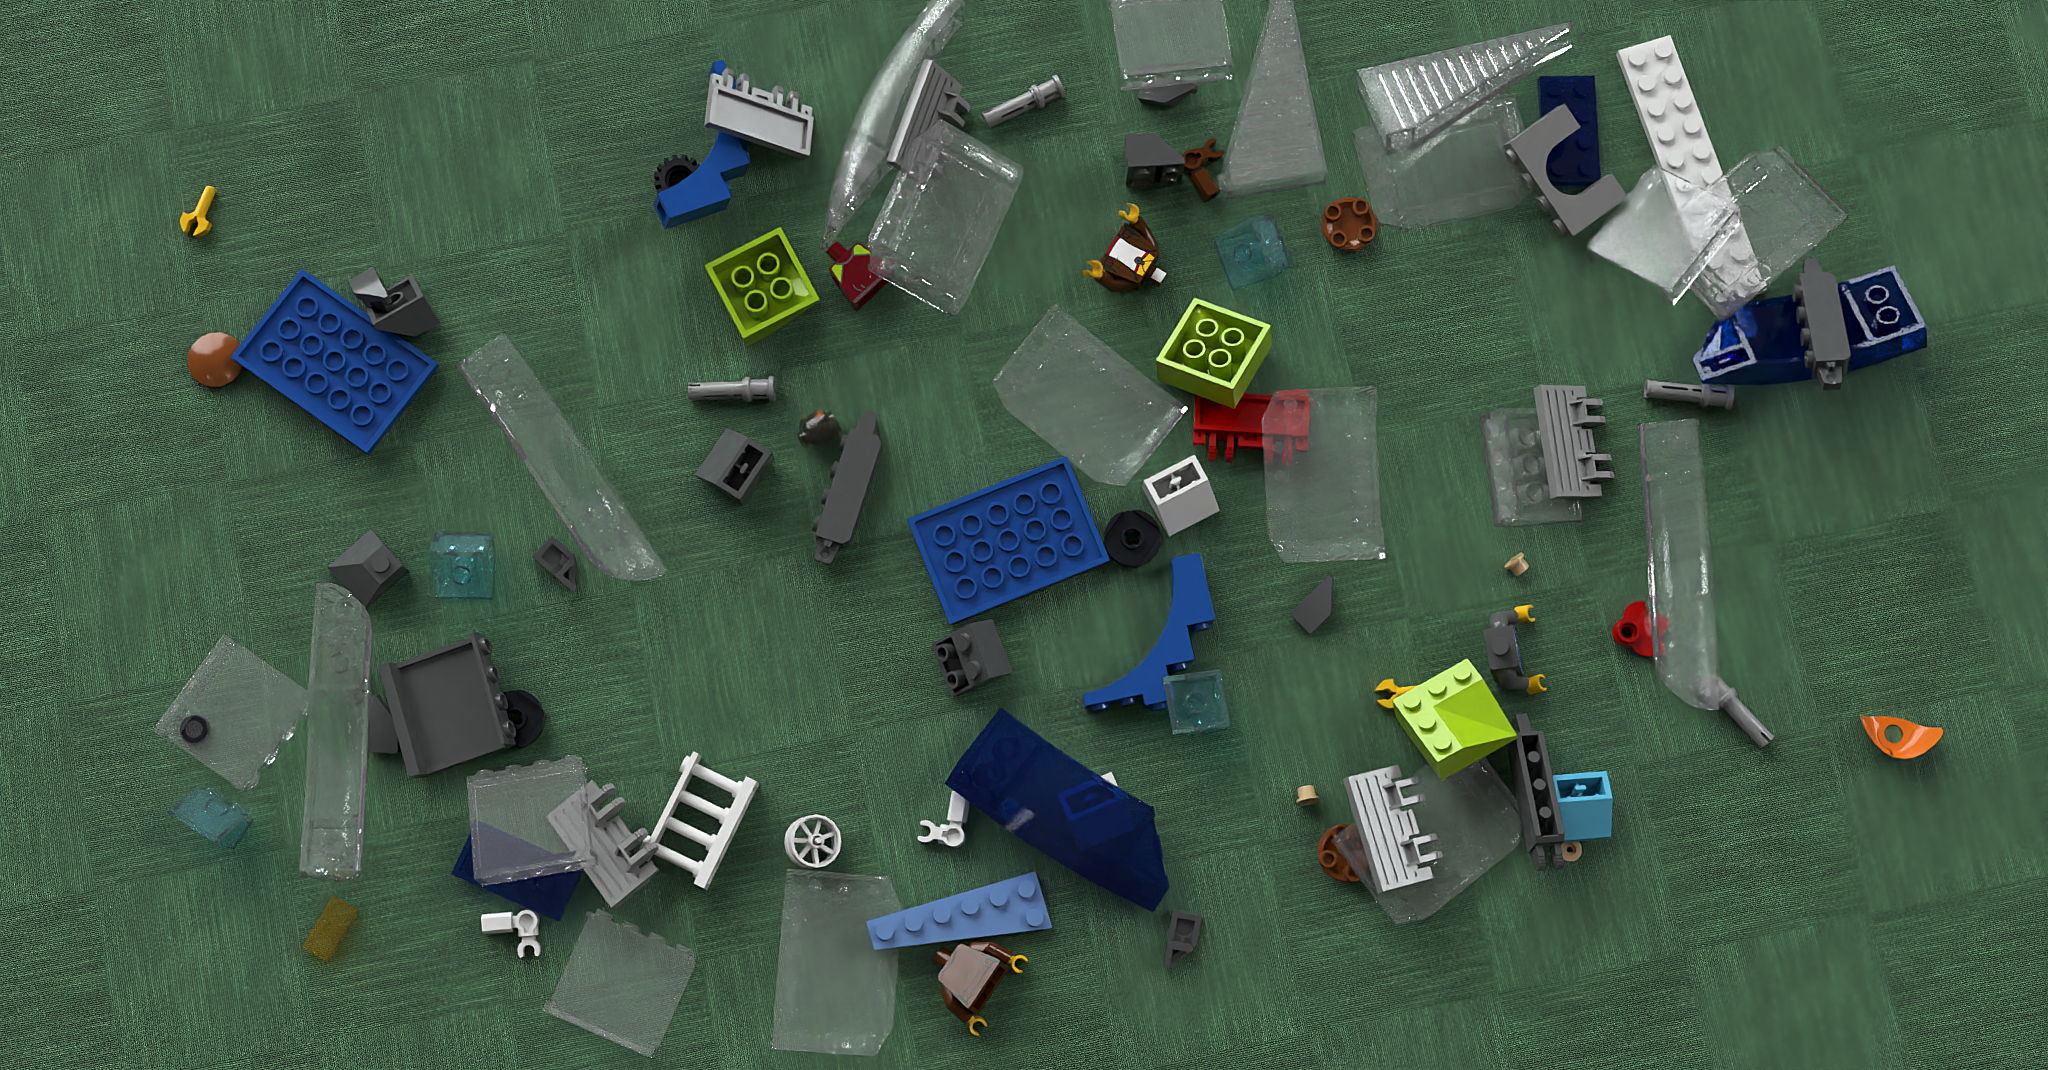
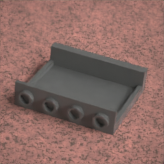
M472 632L469 633V638L396 664L388 662L378 666L409 777L423 778L516 745L514 740L516 730L512 721L508 719L506 712L508 702L505 695L500 691L498 684L500 674L497 667L492 663L490 656L492 646L484 634Z

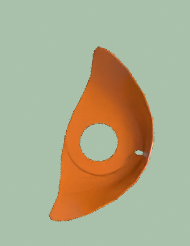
M1861 714L1862 724L1874 744L1884 754L1895 758L1908 759L1925 753L1939 741L1944 731L1942 728L1924 727L1901 718L1888 716L1867 717ZM1889 725H1896L1901 728L1903 736L1899 742L1891 743L1885 738L1884 732Z

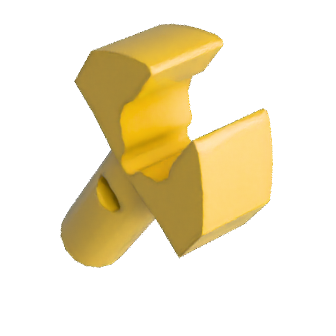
M206 186L195 211L190 214L183 212L180 224L186 235H188L191 225L197 221L198 227L193 235L198 239L209 233L212 224L207 221L206 213L215 196V188Z
M1393 679L1384 680L1376 687L1374 692L1388 690L1390 693H1394V695L1388 700H1377L1376 703L1386 710L1394 709L1392 700L1418 685L1398 687L1394 684Z

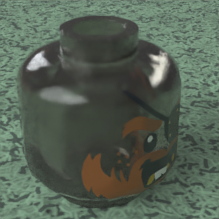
M817 410L799 422L800 432L797 433V437L804 448L810 447L813 451L820 452L838 441V432L841 431V427L832 412L827 413L823 410Z

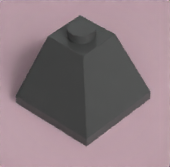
M413 274L386 289L392 300L391 304L384 305L380 301L373 307L367 308L365 306L372 324L377 330L416 337L419 334L430 332L434 329L435 325L440 323Z
M372 529L327 567L365 610L410 572Z

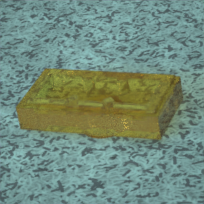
M332 895L302 948L324 961L330 962L360 910Z

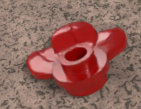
M1644 600L1635 601L1625 608L1623 618L1614 624L1612 636L1617 644L1623 647H1631L1640 656H1657L1663 650L1656 638L1663 633L1668 625V621L1658 615L1647 614ZM1626 628L1630 631V638L1622 635V629Z

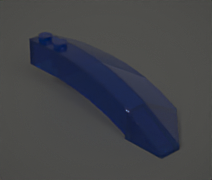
M1895 265L1837 284L1851 353L1847 372L1927 348V326ZM1788 295L1740 302H1729L1727 300L1718 321L1715 320L1707 333L1705 343L1700 351L1697 350L1692 359L1702 384L1771 385L1812 380L1810 368L1805 367V351H1807V348L1801 345L1800 333L1803 327L1802 324L1797 323L1796 311L1799 306L1798 302L1793 301V296Z
M1003 708L997 711L962 755L945 782L948 787L991 819L1042 853L1093 883L1151 912L1156 910L1170 888L1162 861L1164 856L1160 836L1157 835L1154 821L1156 817L1154 807L1127 793L1077 762Z

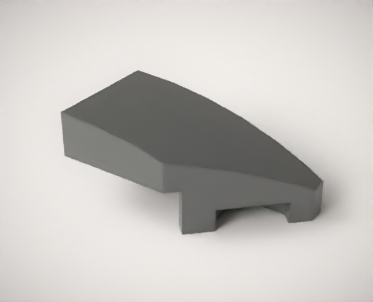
M1145 73L1138 100L1146 104L1162 106L1170 104L1172 108H1175L1179 105L1178 101L1190 93L1194 95L1198 92L1199 88L1196 84Z
M374 267L348 280L356 297L361 299L367 308L373 307L380 301L384 305L392 303Z
M551 536L535 553L533 558L568 589L574 592L576 589L574 554Z
M1331 574L1290 613L1309 634H1312L1332 614V609L1334 608V577Z
M374 694L370 710L368 752L398 754L400 744L390 708L381 700L382 697L379 694Z
M1172 909L1164 967H1170L1176 960L1194 950L1193 947L1197 945L1201 914Z

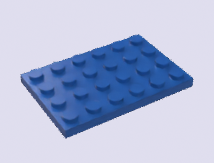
M303 269L299 271L231 356L239 365L367 455L373 452L439 368L437 362L397 334L375 329L368 314Z
M1067 456L907 519L950 626L1110 562Z

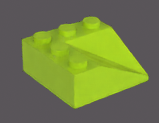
M781 227L704 265L746 347L773 334L820 301Z
M1194 298L1156 359L1158 381L1235 409L1272 346L1271 325Z
M1468 659L1392 700L1397 721L1441 781L1517 739V734L1485 681Z

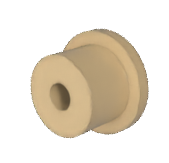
M1519 553L1509 560L1504 567L1505 569H1510L1515 576H1518L1529 565L1523 559L1524 554Z
M1313 785L1302 786L1297 789L1299 798L1296 800L1297 805L1308 806L1320 801L1319 796H1316Z
M1579 841L1565 842L1561 845L1563 860L1575 861L1582 854V846Z

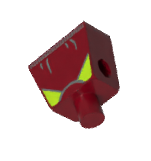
M837 241L826 252L835 261L829 268L830 276L856 312L895 277L894 268L860 243H856L847 250Z

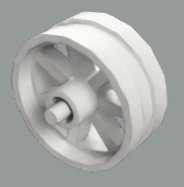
M817 814L801 817L793 822L786 831L784 840L786 853L791 861L799 867L807 869L826 866L834 861L840 852L842 842L840 831L835 823L826 816ZM815 820L812 834L805 825V821ZM821 823L827 828L829 833L819 834ZM798 827L801 829L805 837L794 838L795 831ZM831 837V849L823 845L824 839ZM794 843L802 844L803 849L799 854L795 850ZM817 848L828 854L826 859L819 862ZM809 850H811L813 863H808L802 859Z

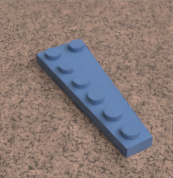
M1035 871L865 922L874 951L1052 928Z

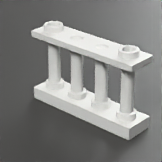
M693 751L691 757L686 756L679 769L682 775L652 835H648L643 840L640 850L647 844L655 842L659 850L654 855L693 873L692 876L696 878L694 884L707 890L759 783L747 776L744 782L739 780L737 783L698 764L702 756ZM695 775L732 793V797L735 800L731 808L726 807L723 809L685 791L692 776ZM681 801L718 819L719 823L722 824L718 834L708 835L673 818L672 816L679 802ZM666 828L706 846V850L709 853L705 861L700 860L696 862L659 844Z

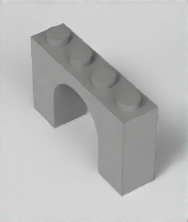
M1563 104L1557 106L1503 146L1507 150L1505 156L1513 166L1517 165L1522 172L1520 177L1528 189L1532 188L1537 194L1538 198L1536 201L1544 212L1548 211L1554 219L1552 225L1560 235L1564 234L1565 237H1572L1628 196L1613 174L1603 176L1577 195L1561 193L1552 186L1546 173L1547 157L1555 145L1580 128L1572 113Z

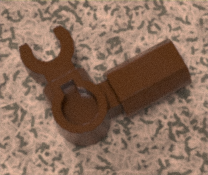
M1215 138L1207 140L1203 148L1189 149L1182 154L1185 159L1183 174L1191 176L1190 181L1205 203L1220 194L1219 188L1207 169L1202 168L1207 164V161L1217 162L1224 154L1223 150L1217 153L1210 151L1209 148L1213 147L1216 143Z

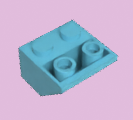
M1607 771L1552 775L1564 829L1563 843L1610 839L1613 797Z

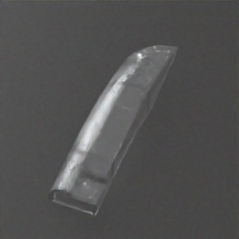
M930 0L896 43L873 79L854 118L835 173L821 243V250L825 253L893 167L886 160L924 59L934 61L965 22V0Z
M506 332L501 333L456 364L524 462L555 513L592 564L611 577L629 581L649 580L668 571L597 460Z
M1699 419L1637 424L1647 536L1648 602L1655 665L1663 683L1682 701L1702 709L1719 710L1718 645L1713 556L1703 447H1701Z
M316 582L308 680L307 765L299 872L302 878H333L334 882H342L359 878L362 868L370 741L373 631L369 614L364 605L347 589L327 582Z

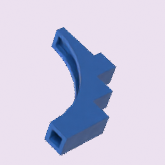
M723 60L712 64L708 74L709 80L712 73L722 75V72L727 68ZM733 75L732 89L736 90L735 77ZM717 131L711 152L697 170L679 184L657 194L653 206L664 229L666 230L725 210L732 197L731 188L726 181L745 175L750 164V155L745 147L755 143Z
M1200 553L1171 559L1170 568L1173 585L1171 609L1166 627L1155 647L1141 664L1122 679L1105 688L1083 694L1084 709L1091 708L1092 712H1100L1109 709L1108 704L1120 702V706L1136 704L1137 698H1141L1143 709L1151 708V712L1167 709L1168 704L1172 703L1173 694L1167 669L1171 668L1172 672L1189 669L1188 664L1193 663L1194 655L1188 629H1192L1193 633L1210 629L1209 625L1215 621Z

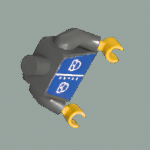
M1533 605L1517 606L1514 609L1493 613L1489 617V627L1484 629L1489 667L1494 681L1499 682V685L1504 689L1526 690L1530 695L1546 691L1547 688H1543L1539 682L1545 679L1544 675L1538 674L1527 678L1523 674L1515 625L1516 622L1527 623L1535 621V618H1530L1528 615V610L1533 608Z

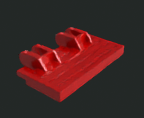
M1244 393L1235 409L1195 394L1193 445L1205 446V435H1209L1208 461L1214 462L1217 455L1216 441L1226 442V462L1232 463L1234 437H1238L1237 448L1262 450V439H1265V465H1272L1274 459L1273 445H1283L1281 462L1283 466L1289 467L1291 441H1295L1294 452L1307 453L1309 397Z

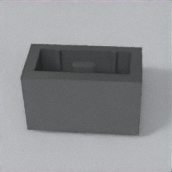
M1155 133L1125 135L1123 150L1125 185L1132 184L1136 188L1146 187L1149 183L1171 186L1181 181L1185 159Z
M726 428L695 476L743 506L774 461V456L770 450L751 438Z
M993 619L969 623L931 644L951 698L994 683L1013 673Z

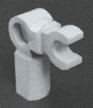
M952 791L947 816L950 825L941 824L940 827H936L931 821L923 820L920 822V825L928 826L931 832L927 837L918 836V840L923 843L938 840V844L948 845L953 848L962 846L966 840V833L962 826L963 823H967L971 794Z
M527 909L521 911L516 916L513 915V912L482 914L481 924L484 935L514 932V928H518V936L522 937V942L517 949L519 957H525L524 950L527 945L534 947L535 956L541 954V945L536 940V935H539L538 925L540 923V918L536 911Z

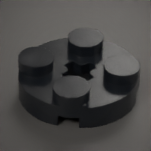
M1141 510L1117 513L1109 520L1104 531V547L1113 561L1125 567L1139 568L1149 563L1156 556L1161 545V533L1156 520ZM1137 532L1139 534L1137 537L1140 541L1139 544L1133 543L1128 545L1125 534Z
M524 690L503 692L508 702V708L506 709L508 717L511 713L517 714L520 711L522 713L521 719L523 720L520 725H514L516 745L509 748H525L527 745L535 742L543 732L546 713L540 701L529 692Z

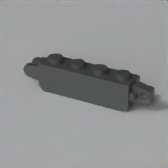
M1810 257L1803 261V271L1799 273L1798 284L1793 285L1792 289L1793 301L1798 302L1799 306L1796 311L1797 323L1802 324L1803 327L1800 333L1801 345L1807 348V351H1805V367L1810 368L1812 379L1819 380L1823 391L1840 390L1842 377L1847 374L1851 353L1836 278L1829 272H1822L1819 260Z
M872 411L862 413L857 429L850 428L849 434L843 435L839 446V451H842L840 461L834 462L830 477L834 478L831 488H826L822 496L821 504L825 505L822 515H817L814 520L812 531L816 532L815 537L817 540L814 559L825 565L832 566L840 548L845 549L852 545L883 450L882 443L879 437L876 436L878 427L877 415L872 413Z
M1527 713L1515 714V717L1512 719V726L1517 734V739L1506 744L1527 851L1532 853L1534 866L1537 871H1544L1546 869L1544 852H1550L1554 869L1560 870L1563 869L1564 865L1561 848L1564 842V829L1544 733L1531 729Z

